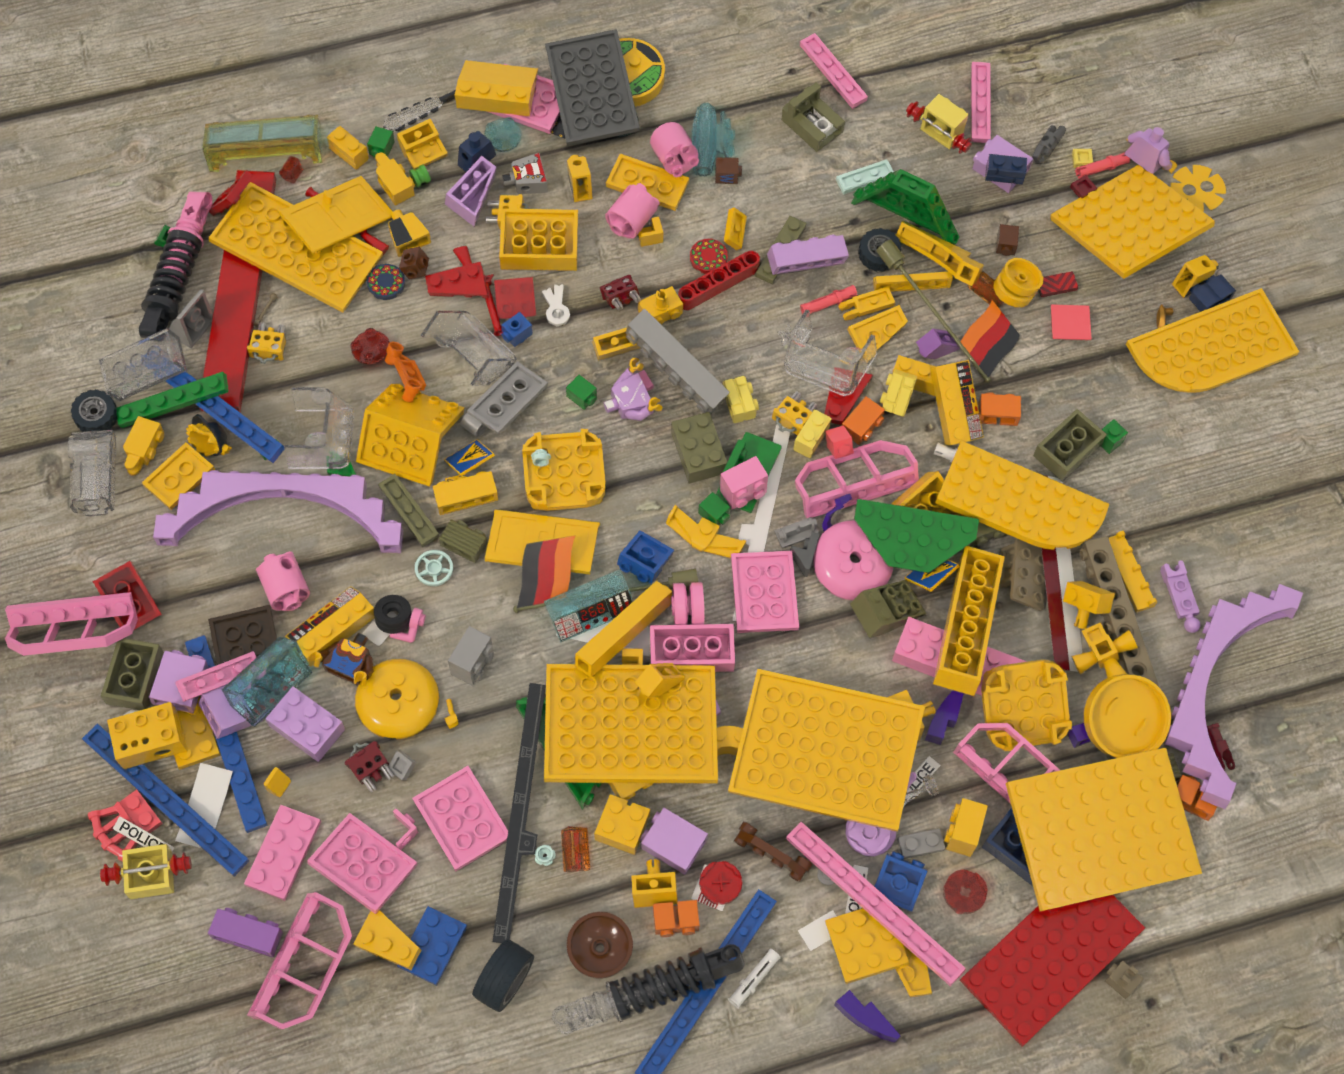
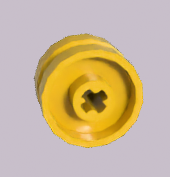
M1013 258L1005 264L995 279L993 288L1001 301L1007 305L1022 308L1031 302L1042 286L1043 276L1038 267L1032 262L1023 258Z

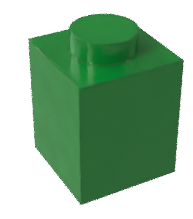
M375 126L367 143L369 155L375 157L378 153H384L388 157L395 143L393 131Z
M578 375L566 387V397L585 410L596 402L597 388L581 375Z
M1115 419L1101 429L1107 434L1101 447L1110 454L1124 442L1128 432Z
M712 492L699 504L698 514L717 525H724L730 518V506Z

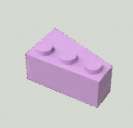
M481 156L446 193L445 205L472 226H475L492 186L496 166Z

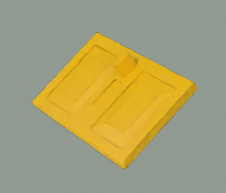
M359 176L281 210L279 215L311 253L314 254L391 219L393 211L366 180Z
M495 509L485 561L522 566L527 543L575 536L571 551V572L590 575L600 523Z

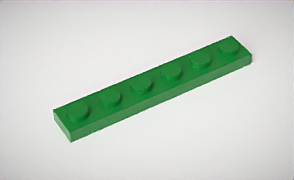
M220 372L117 407L118 425L124 428L133 425L138 416L151 419L228 393L227 375L224 372Z

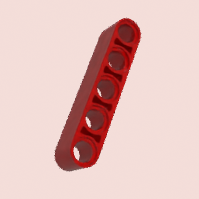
M747 251L681 287L678 291V296L683 303V310H691L756 274L760 262L759 254L755 251Z

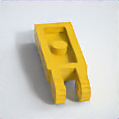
M885 287L846 300L839 304V309L845 311L853 306L855 307L854 310L843 314L844 320L848 321L855 319L857 316L860 317L895 306V300L889 287Z

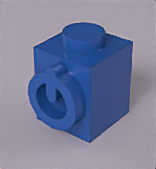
M518 312L501 325L503 339L507 343L510 342L514 347L524 342L525 339L533 334L532 324L521 312Z

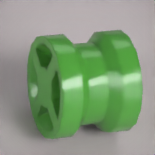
M423 164L416 170H409L410 177L417 188L424 182H431L430 175Z

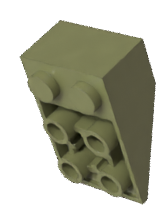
M907 580L864 590L850 603L869 638L886 634L905 625L908 617L917 619L926 614Z

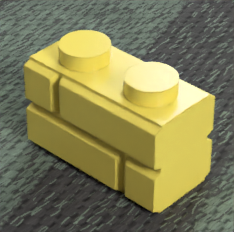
M897 369L894 370L893 374L889 373L886 385H889L887 393L883 392L880 403L883 404L882 408L887 412L904 416L917 376Z
M745 376L723 381L722 385L730 392L725 400L733 423L754 419L757 410H759L757 399L752 398L753 388L751 382H747Z
M813 410L795 439L793 449L811 458L824 438L825 431L829 430L831 418L817 410Z

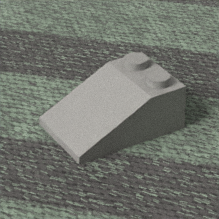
M201 289L190 303L183 308L179 316L171 322L169 327L172 337L191 349L212 325L213 313L204 290Z

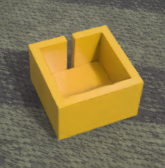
M610 794L594 833L595 840L635 855L640 838L650 818V809L633 802L629 806L627 800Z
M962 798L960 804H955L949 820L953 824L950 823L944 838V842H947L946 850L971 857L978 845L988 805Z

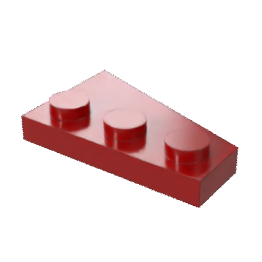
M246 170L240 179H236L230 188L228 187L217 197L209 213L212 216L217 213L222 214L225 209L228 210L232 205H235L241 198L239 193L253 174Z
M481 261L425 276L430 296L453 297L454 295H461L472 298V296L489 298Z
M839 367L834 368L824 413L831 418V423L842 425L856 401L864 392L865 387L871 381L872 374Z

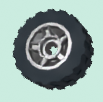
M98 389L87 390V392L77 396L71 405L72 419L83 433L85 432L88 435L104 434L116 424L117 407L112 397L106 394L105 391H99Z

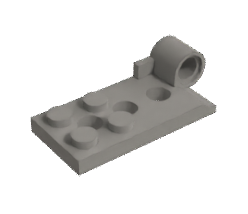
M517 361L467 410L460 425L476 437L481 436L487 427L499 434L547 388L548 382ZM523 384L525 387L523 389H518L515 387V385ZM510 396L513 399L511 401H505L503 400V397ZM493 408H497L500 410V412L494 414L490 412V410Z

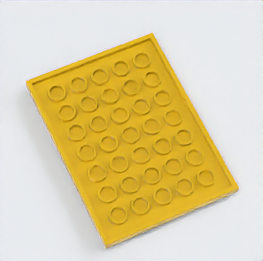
M547 664L544 782L718 784L715 666L675 665L685 676L684 680L661 696L647 697L641 693L640 687L635 682L649 665H604L593 677H589L576 668L575 664Z
M757 669L728 793L898 832L925 706Z
M1166 748L1005 783L1040 911L1202 874Z

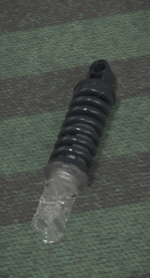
M729 944L709 953H705L702 947H700L698 950L688 954L689 964L687 965L683 957L679 956L676 959L678 966L676 969L673 963L668 960L665 963L667 972L664 969L662 970L661 966L657 964L654 966L655 973L651 974L647 968L643 970L644 977L640 978L638 973H633V981L628 982L626 977L621 978V985H619L618 979L610 982L607 981L606 990L600 993L598 991L593 992L591 996L583 997L555 1008L552 1013V1020L558 1031L562 1034H570L579 1029L591 1027L601 1021L603 1023L607 1022V1019L616 1017L621 1023L623 1020L633 1016V1009L638 1014L644 1013L645 1005L649 1010H653L656 1007V1001L661 1006L667 1004V997L673 1002L677 1001L678 991L682 997H688L690 993L689 986L694 993H699L701 990L700 981L704 990L716 988L715 980L740 972L744 968L745 961L740 948L734 944Z

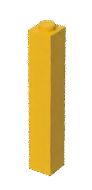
M655 581L575 654V667L589 677H593L671 605L672 590L666 585Z

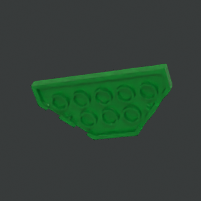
M857 499L854 521L862 529L867 539L888 567L923 573L931 572L976 540L979 519L862 499Z

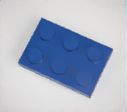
M428 906L410 939L421 949L412 970L397 965V967L437 986L467 925Z

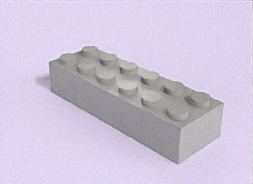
M645 308L628 324L626 338L633 345L637 344L641 348L640 352L647 359L651 358L655 362V367L660 372H665L669 376V381L674 386L679 385L683 389L682 393L689 400L693 399L697 403L696 407L702 413L710 412L711 414L727 398L730 392Z

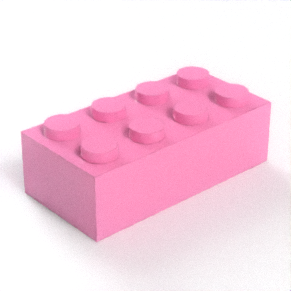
M733 624L650 625L651 664L715 666V672H734Z

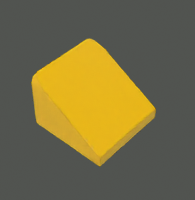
M275 767L264 782V786L268 792L281 797L291 783V780L279 768Z

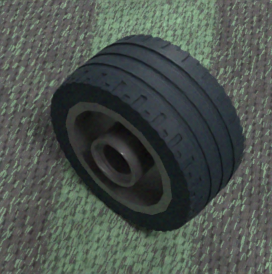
M506 939L486 963L475 984L472 995L489 1008L501 1012L510 1003L525 980L533 964L534 955L519 944Z

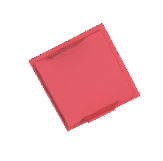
M1051 304L1052 339L1091 340L1089 306Z

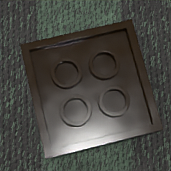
M270 605L208 619L217 665L253 651L261 669L276 666L282 661Z

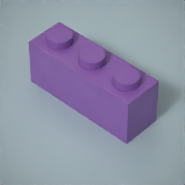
M225 908V910L217 909L208 931V935L212 939L274 958L283 934L282 930L278 927L279 924L268 920L266 923L260 922L257 917L246 914L245 917L237 915L238 912L231 908Z

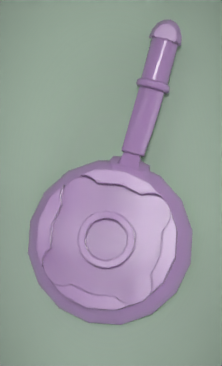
M915 772L910 773L907 790L917 778ZM847 820L845 834L848 843L856 852L864 856L875 857L884 854L892 847L896 839V831Z

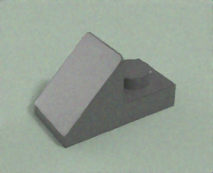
M811 532L810 539H805L803 548L795 546L790 548L793 560L804 577L809 576L819 533Z

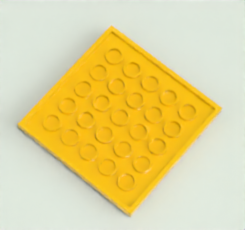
M1140 165L1101 185L1096 191L1090 192L1086 197H1080L1050 214L1051 221L1123 279L1215 225V220Z

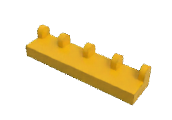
M950 272L909 274L920 290L950 288L953 279ZM904 275L873 277L874 291L889 287L890 292L915 290Z
M1120 531L1115 536L1109 537V541L1128 597L1135 612L1138 613L1155 607L1157 600L1152 596L1149 589L1150 585L1144 579L1141 566L1137 564L1132 553L1133 549L1131 546L1129 547L1125 538V532Z

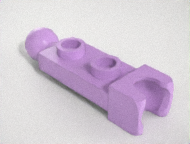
M1180 560L1175 567V571L1166 563L1161 567L1160 572L1168 588L1178 619L1185 618V630L1189 633H1195L1200 629V621L1194 617L1199 614V609L1186 575L1187 571L1184 562Z

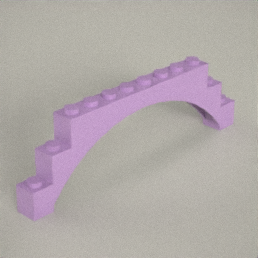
M212 470L203 472L200 494L196 492L179 494L177 516L171 513L156 515L153 538L156 544L160 546H178V541L192 528L224 509L248 501L282 497L317 502L349 516L373 536L379 544L382 553H401L403 528L401 523L394 520L384 522L385 506L383 500L375 497L366 499L367 484L365 477L359 475H351L350 477L338 474L321 476L320 474L301 475L299 473H291L290 475H284L277 472L261 474L259 472L240 473L238 471L221 473Z
M1279 584L1276 591H1271L1269 598L1249 592L1247 598L1242 597L1239 606L1219 599L1217 606L1212 605L1208 615L1212 617L1211 621H1206L1202 633L1205 634L1204 639L1200 638L1196 650H1199L1198 656L1194 655L1191 660L1190 667H1193L1191 673L1187 672L1183 684H1186L1185 690L1181 689L1177 701L1180 704L1179 707L1174 706L1171 718L1174 720L1172 725H1170L1165 745L1185 752L1181 762L1185 764L1182 772L1203 780L1199 790L1203 792L1200 800L1226 809L1236 786V783L1229 779L1222 768L1208 735L1205 719V697L1211 670L1222 653L1243 634L1273 620L1285 617L1293 619L1303 595L1300 591Z

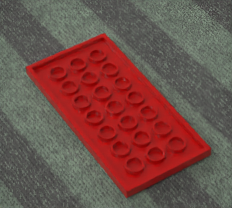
M1114 895L1040 911L1039 906H1037L974 965L960 981L1023 1047L1130 944L1145 927Z

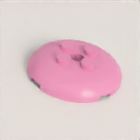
M853 520L843 521L828 528L819 538L813 556V567L819 582L831 594L845 600H854L864 590L886 585L891 578L894 568L888 567L862 529ZM850 555H856L860 560L859 563H853L850 560Z

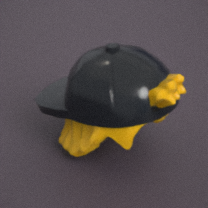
M199 414L193 417L192 424L186 428V434L189 436L187 438L188 443L195 447L198 453H204L205 457L225 455L232 449V447L227 445V435L224 429L216 422H207Z

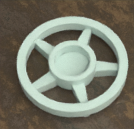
M440 550L424 552L415 563V574L418 580L428 586L436 587L444 584L453 573L451 558ZM433 554L440 555V557L437 560L433 559L429 561L425 558L426 556ZM444 557L448 560L450 569L442 568L441 562ZM421 560L426 563V570L419 573L418 566ZM448 573L445 578L437 581L438 575ZM422 576H432L434 582L426 581Z

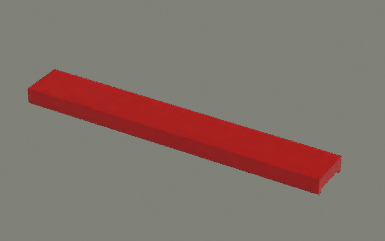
M237 170L236 179H240L245 170ZM249 171L253 175L239 195H241L250 182L274 194L277 180L275 172ZM224 250L203 378L224 372L227 375L229 392L219 395V397L241 413L249 361L247 346L250 345L254 329L263 270Z

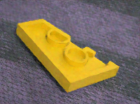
M900 305L853 324L847 330L865 363L907 324L908 320Z
M380 910L376 914L370 911L353 943L357 948L409 970H412L421 952V949Z
M903 945L909 965L896 968V971L910 998L931 995L932 991L927 965Z

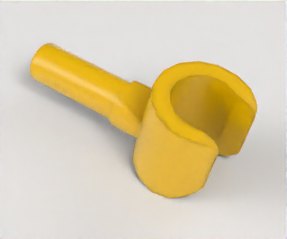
M447 699L446 702L450 715L444 719L449 729L457 726L459 722L453 710L452 700Z

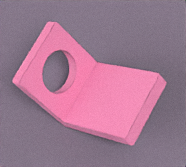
M395 808L393 810L395 818L409 829L396 843L397 848L402 850L418 834V830L411 816L407 813L403 815Z

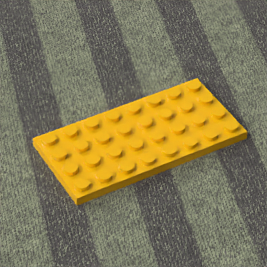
M250 182L241 193L239 201L232 205L209 236V242L344 313L366 281L371 270L382 258L383 252L351 236L312 254L279 215V211L293 206V204Z

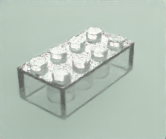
M168 328L99 359L105 391L119 402L187 371L180 337Z

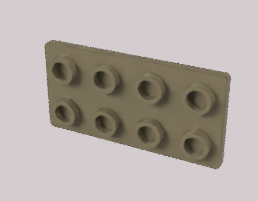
M1015 538L1013 544L1001 548L1000 555L1005 556L999 586L1005 588L1011 585V600L1042 611L1044 610L1045 597L1042 549Z

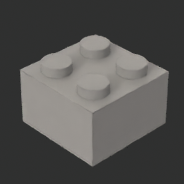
M469 626L448 659L451 675L471 686L474 685L475 681H479L484 673L483 668L486 663L490 664L494 657L491 637Z

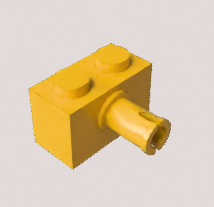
M673 286L665 290L660 289V292L657 290L656 294L638 302V312L640 313L645 308L661 325L665 321L676 319L683 314V303Z
M1083 581L1067 582L1063 602L1078 608L1074 626L1087 629L1090 612L1094 614L1111 612L1115 593Z
M652 859L646 862L647 874L631 876L634 908L651 907L653 904L673 902V905L677 904L675 872L660 873L659 860L654 859V867L652 866Z

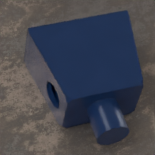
M480 131L470 133L469 138L459 146L458 166L465 172L481 156L488 161L496 156L492 142Z

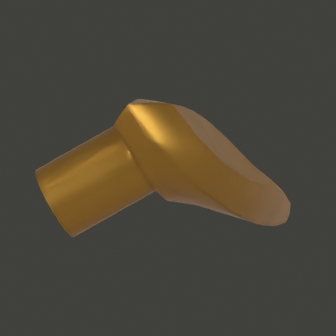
M1162 304L1160 305L1156 316L1157 329L1165 326L1166 316L1173 315L1174 311L1172 308H1165Z

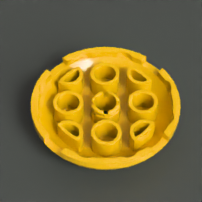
M391 659L375 665L373 674L366 681V686H362L361 681L355 694V707L361 722L369 731L383 738L405 739L418 734L435 717L439 702V690L432 674L419 663L407 659ZM393 694L402 695L398 700L391 699Z

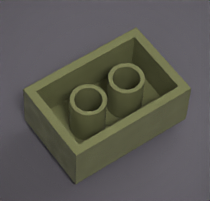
M1076 409L1037 445L1033 456L1063 482L1102 445L1107 434Z
M710 412L672 421L671 434L688 484L721 475L727 460Z
M125 638L117 641L101 692V698L107 705L136 710H144L149 707V696L164 654L159 644Z

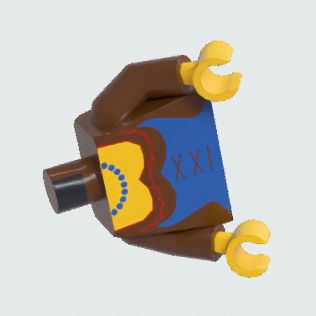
M357 633L353 642L342 638L339 642L320 652H310L307 662L315 661V667H319L320 662H322L325 672L357 686L361 681L362 686H366V681L374 672L373 658L369 650L364 647L368 638L360 633Z

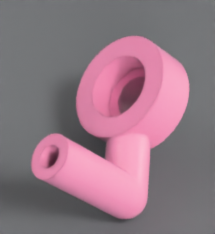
M413 609L408 634L404 632L390 634V638L409 643L414 642L419 626L423 627L426 615L423 614V610Z

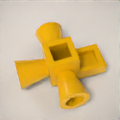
M1101 623L1082 630V635L1091 651L1071 656L1080 675L1096 663L1100 669L1105 668L1107 678L1114 675L1127 674L1117 661L1119 660L1118 653L1138 649L1129 630L1114 641L1111 640L1109 634H1106Z

